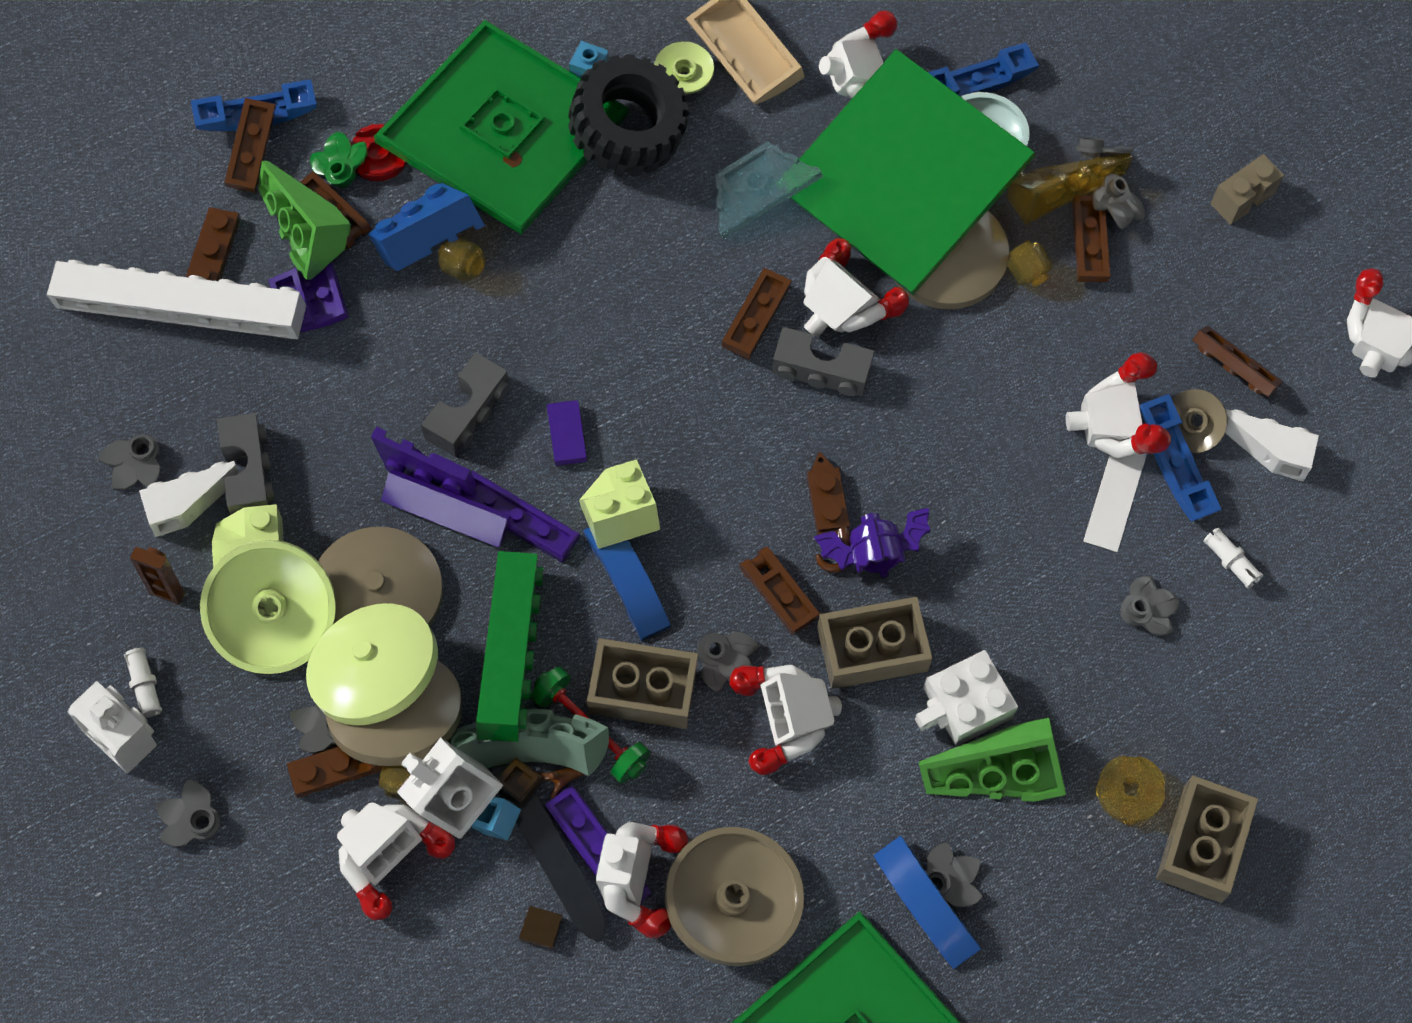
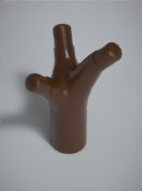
M569 767L549 773H537L542 776L543 781L554 782V788L550 796L552 799L559 794L560 790L568 782L585 775Z

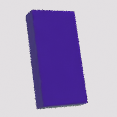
M578 400L546 404L555 466L587 462Z

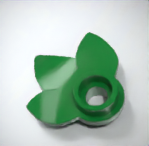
M336 132L327 139L324 151L311 154V167L318 176L326 177L331 185L340 188L347 187L355 179V169L364 163L366 159L367 144L359 142L351 145L345 134Z

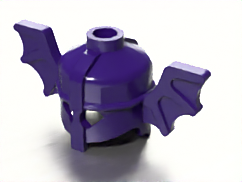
M928 508L909 512L905 529L901 534L895 523L890 520L880 519L878 513H870L862 516L861 525L852 530L850 535L851 546L845 545L834 531L816 535L814 539L822 549V558L835 560L842 571L847 566L855 564L857 573H861L863 569L872 573H880L881 578L889 577V570L894 568L899 562H905V551H920L919 544L922 537L931 532L928 525L930 511Z

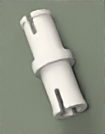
M1220 528L1213 530L1214 535L1209 533L1205 537L1203 542L1222 560V566L1225 569L1230 568L1245 584L1247 589L1253 587V582L1257 583L1263 577V574L1244 556L1245 551L1241 547L1237 548L1222 533Z
M135 648L127 651L124 654V658L126 659L131 676L129 686L131 691H135L140 713L145 718L156 716L162 712V708L160 707L155 689L157 680L155 675L151 674L145 648Z

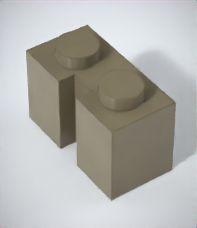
M1262 154L1218 185L1211 205L1232 225L1249 213L1253 202L1259 206L1273 196L1284 174Z

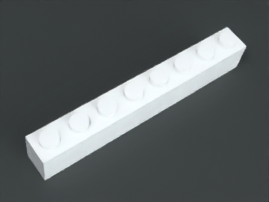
M69 260L68 262L56 261L47 292L49 299L59 309L298 339L306 308L300 292L290 287L274 289L267 288L259 283L242 285L228 279H220L218 282L206 280L197 275H190L188 278L179 277L166 271L156 274L134 267L124 270L116 269L108 264H99L98 266L86 265L78 260Z

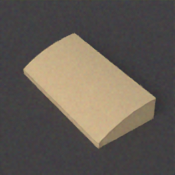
M710 0L686 18L690 26L754 105L782 93L805 78L801 65L747 0Z

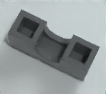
M782 327L773 357L771 373L777 374L785 380L796 379L807 382L815 388L826 387L838 390L839 393L845 396L856 395L863 397L874 350L843 343L841 353L837 358L823 361L816 358L811 352L813 334Z
M476 352L458 375L459 388L471 397L470 401L462 407H450L439 401L421 425L424 439L454 457L458 455L461 449L465 450L469 447L474 438V431L480 424L484 425L488 421L492 413L491 408L497 400L501 401L504 399L510 388L507 370Z
M256 413L218 418L220 448L225 461L241 459L248 462L246 468L241 473L224 477L226 501L230 515L244 507L270 505V501H275L273 482H267L266 472L272 471L269 452L264 453L263 443L268 442L265 423L259 424Z

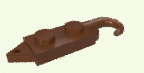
M818 452L811 471H807L806 476L816 533L819 535L834 531L845 545L851 546L850 525L839 467L834 468L825 456ZM816 554L815 558L821 569L829 573L843 572L838 563H827L823 560L821 554Z

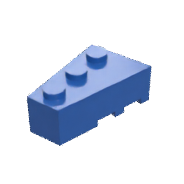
M441 183L429 187L425 191V195L418 200L403 205L400 212L392 218L380 221L368 236L383 262L387 266L399 271L432 254L430 248L448 239L451 244L459 240L456 234L473 225L476 230L485 225L469 195Z

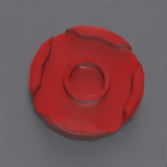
M372 124L361 128L355 133L356 136L352 141L350 140L351 145L359 142L367 144L366 159L364 163L355 169V173L361 178L370 181H386L396 177L404 170L407 162L375 143L374 135L385 124Z

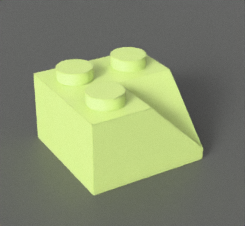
M637 459L605 469L579 500L598 549L660 530L656 502Z
M277 504L244 507L216 523L212 539L213 568L230 551L244 544L260 540L283 541V523Z

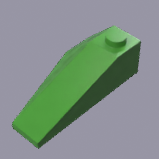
M268 160L262 161L258 182L261 196L270 215H277L280 225L279 234L282 240L288 239L292 250L289 256L293 264L306 280L313 279L345 250L347 237L350 235V223L336 206Z
M1049 718L1016 724L919 761L926 794L967 797L969 794L989 795L990 799H1001L1002 796L1021 797V801L1029 802L1066 795Z

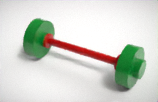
M561 666L554 668L550 672L545 671L539 676L534 684L536 687L531 693V699L539 707L544 708L553 701L555 703L560 701L574 715L590 719L565 695L567 692L565 688L569 684L571 676ZM609 737L608 748L616 754L614 759L617 761L610 774L620 784L625 783L630 778L636 779L646 769L647 764L645 762L648 760L651 751L641 742H637L629 749L627 747L622 749Z

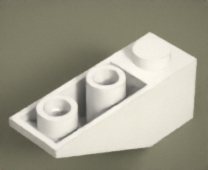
M1226 409L1228 424L1225 433L1272 473L1299 481L1305 480L1312 468L1319 435L1310 433L1307 429L1301 427L1291 428L1281 425L1273 419L1252 417L1241 410Z
M218 462L209 469L197 473L187 472L180 475L178 479L168 482H155L146 489L140 490L147 519L155 537L188 527L225 493L224 477L239 474L235 462Z

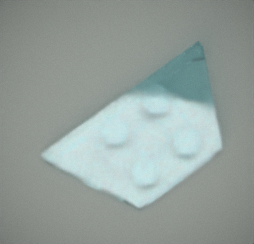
M766 142L716 173V188L718 190L717 209L719 211L718 231L723 239L821 179L823 177L821 170L816 166L811 167L801 162L799 157L791 153H784L779 147Z

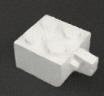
M983 650L926 678L923 689L929 698V701L926 703L929 708L917 713L915 721L921 731L937 724L941 729L946 728L956 746L1012 720L1018 705L986 650Z
M96 681L70 706L68 713L80 730L128 774L157 746L151 737L154 730L147 724V719L135 707L130 709L123 701L124 698L115 688L109 685L105 689Z
M440 738L423 760L411 753L403 760L401 764L407 768L411 775L398 790V794L419 815L461 839L503 787V784L484 765Z

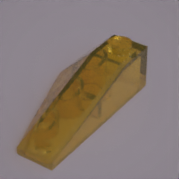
M1130 153L1036 168L1028 173L1021 172L1009 186L1006 197L1027 225L1072 202L1074 195H1085L1099 188L1103 179L1109 174L1119 176L1126 174L1133 157Z

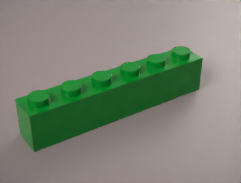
M498 551L476 721L478 740L519 742L520 729L526 730L528 709H523V701L530 700L531 680L526 679L527 671H533L534 651H529L530 642H536L538 623L533 622V614L540 613L541 595L536 594V587L543 586L544 567H538V554Z

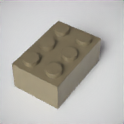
M917 597L819 615L817 630L831 689L928 672L932 655Z
M598 638L587 698L588 714L687 729L697 672L698 653Z
M1192 775L1183 788L1156 880L1222 903L1231 894L1258 798Z

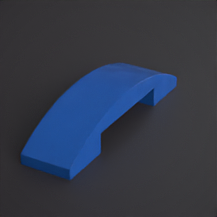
M1025 42L1000 50L998 57L951 72L948 67H943L928 73L961 97L970 93H990L1001 89L1038 69L1039 64Z
M311 79L281 84L282 91L246 97L276 105L272 125L292 120L317 108ZM221 95L190 100L196 129L205 131H237L245 98L222 102Z
M1170 394L1140 404L1139 408L1143 424L1162 426L1171 435V444L1168 449L1161 453H1155L1154 456L1172 494L1189 520L1193 522L1221 511V506L1209 480L1204 482L1179 428L1182 421Z
M590 527L584 529L583 533L597 559H600L640 640L643 641L670 628L671 625L662 604L629 541H622L598 549Z
M901 835L873 855L909 911L953 969L982 949L963 921L958 918Z

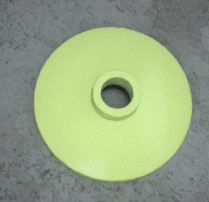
M676 42L666 46L659 52L654 63L656 66L661 64L667 68L666 73L669 76L673 74L679 81L677 87H682L686 94H692L705 88L711 81L714 73V63L708 51L692 42Z

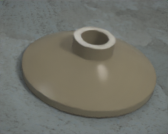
M1191 389L1179 393L1172 399L1182 421L1179 428L1190 452L1199 453L1215 447L1222 440L1227 429L1228 418L1224 405L1215 395L1205 390ZM1195 414L1202 416L1203 423L1201 426L1193 423Z

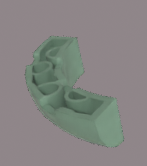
M528 709L526 730L520 729L519 742L478 740L476 722L457 728L447 742L486 768L511 764L517 758L521 762L557 764L572 768L589 776L598 768L606 754L609 744L608 727L580 715H574L572 719L554 716L552 710Z

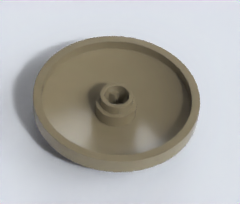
M987 211L914 295L907 292L908 296L930 307L960 309L977 304L991 295L1001 283L1009 260L1007 236L999 221Z
M390 527L359 529L335 541L318 560L327 572L335 591L336 615L334 624L355 610L383 603L398 604L414 610L424 618L429 627L437 617L443 596V583L439 566L426 545L407 532Z
M437 660L435 672L428 686L415 702L405 710L387 720L369 725L343 724L326 715L330 734L343 752L356 760L371 765H402L401 763L409 753L423 759L440 738L447 742L456 731L462 715L460 687L453 673Z
M723 827L697 836L677 855L666 880L665 906L669 921L677 936L694 953L713 963L726 966H746L768 959L782 949L789 941L802 916L804 889L795 863L777 842L755 830L741 827Z

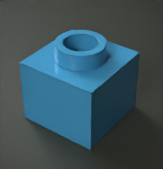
M580 41L569 63V71L581 78L585 71L592 69L593 64L597 61H607L609 56L608 50Z
M494 797L471 827L484 835L508 841L521 809L505 799Z

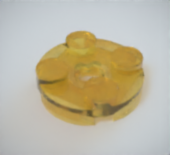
M1127 755L1112 759L1103 768L1099 775L1095 792L1101 806L1111 817L1126 825H1134L1152 818L1161 808L1165 799V780L1160 769L1147 758L1137 756V758L1126 757ZM1126 782L1131 785L1135 782L1139 786L1136 790L1138 796H1128L1124 792L1125 787L1123 783Z

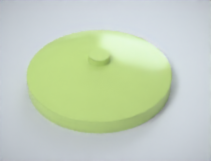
M254 541L230 551L211 570L201 594V622L212 646L231 664L254 673H282L295 669L309 661L319 639L334 624L336 615L335 591L323 566L307 551L283 541Z
M383 603L355 610L333 624L315 645L308 661L306 673L309 693L321 711L337 722L348 725H369L387 720L415 702L431 681L438 659L436 638L424 618L406 606Z

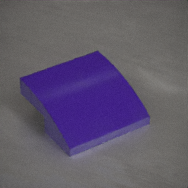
M329 263L313 279L306 280L297 268L268 279L270 288L290 287L300 292L306 304L300 333L325 327L349 318L337 274L332 263Z

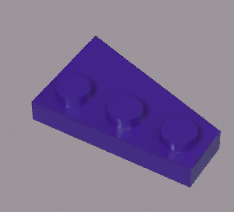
M376 426L371 439L387 471L390 472L394 469L429 484L433 483L442 486L445 490L452 493L460 494L461 492L472 496L477 484L470 469L435 453H431L427 457L414 447V443L405 439L402 440L401 444L386 437L387 431Z

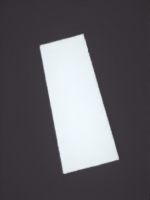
M1135 453L1121 458L1109 456L1083 540L1084 542L1118 552L1147 453L1141 455Z

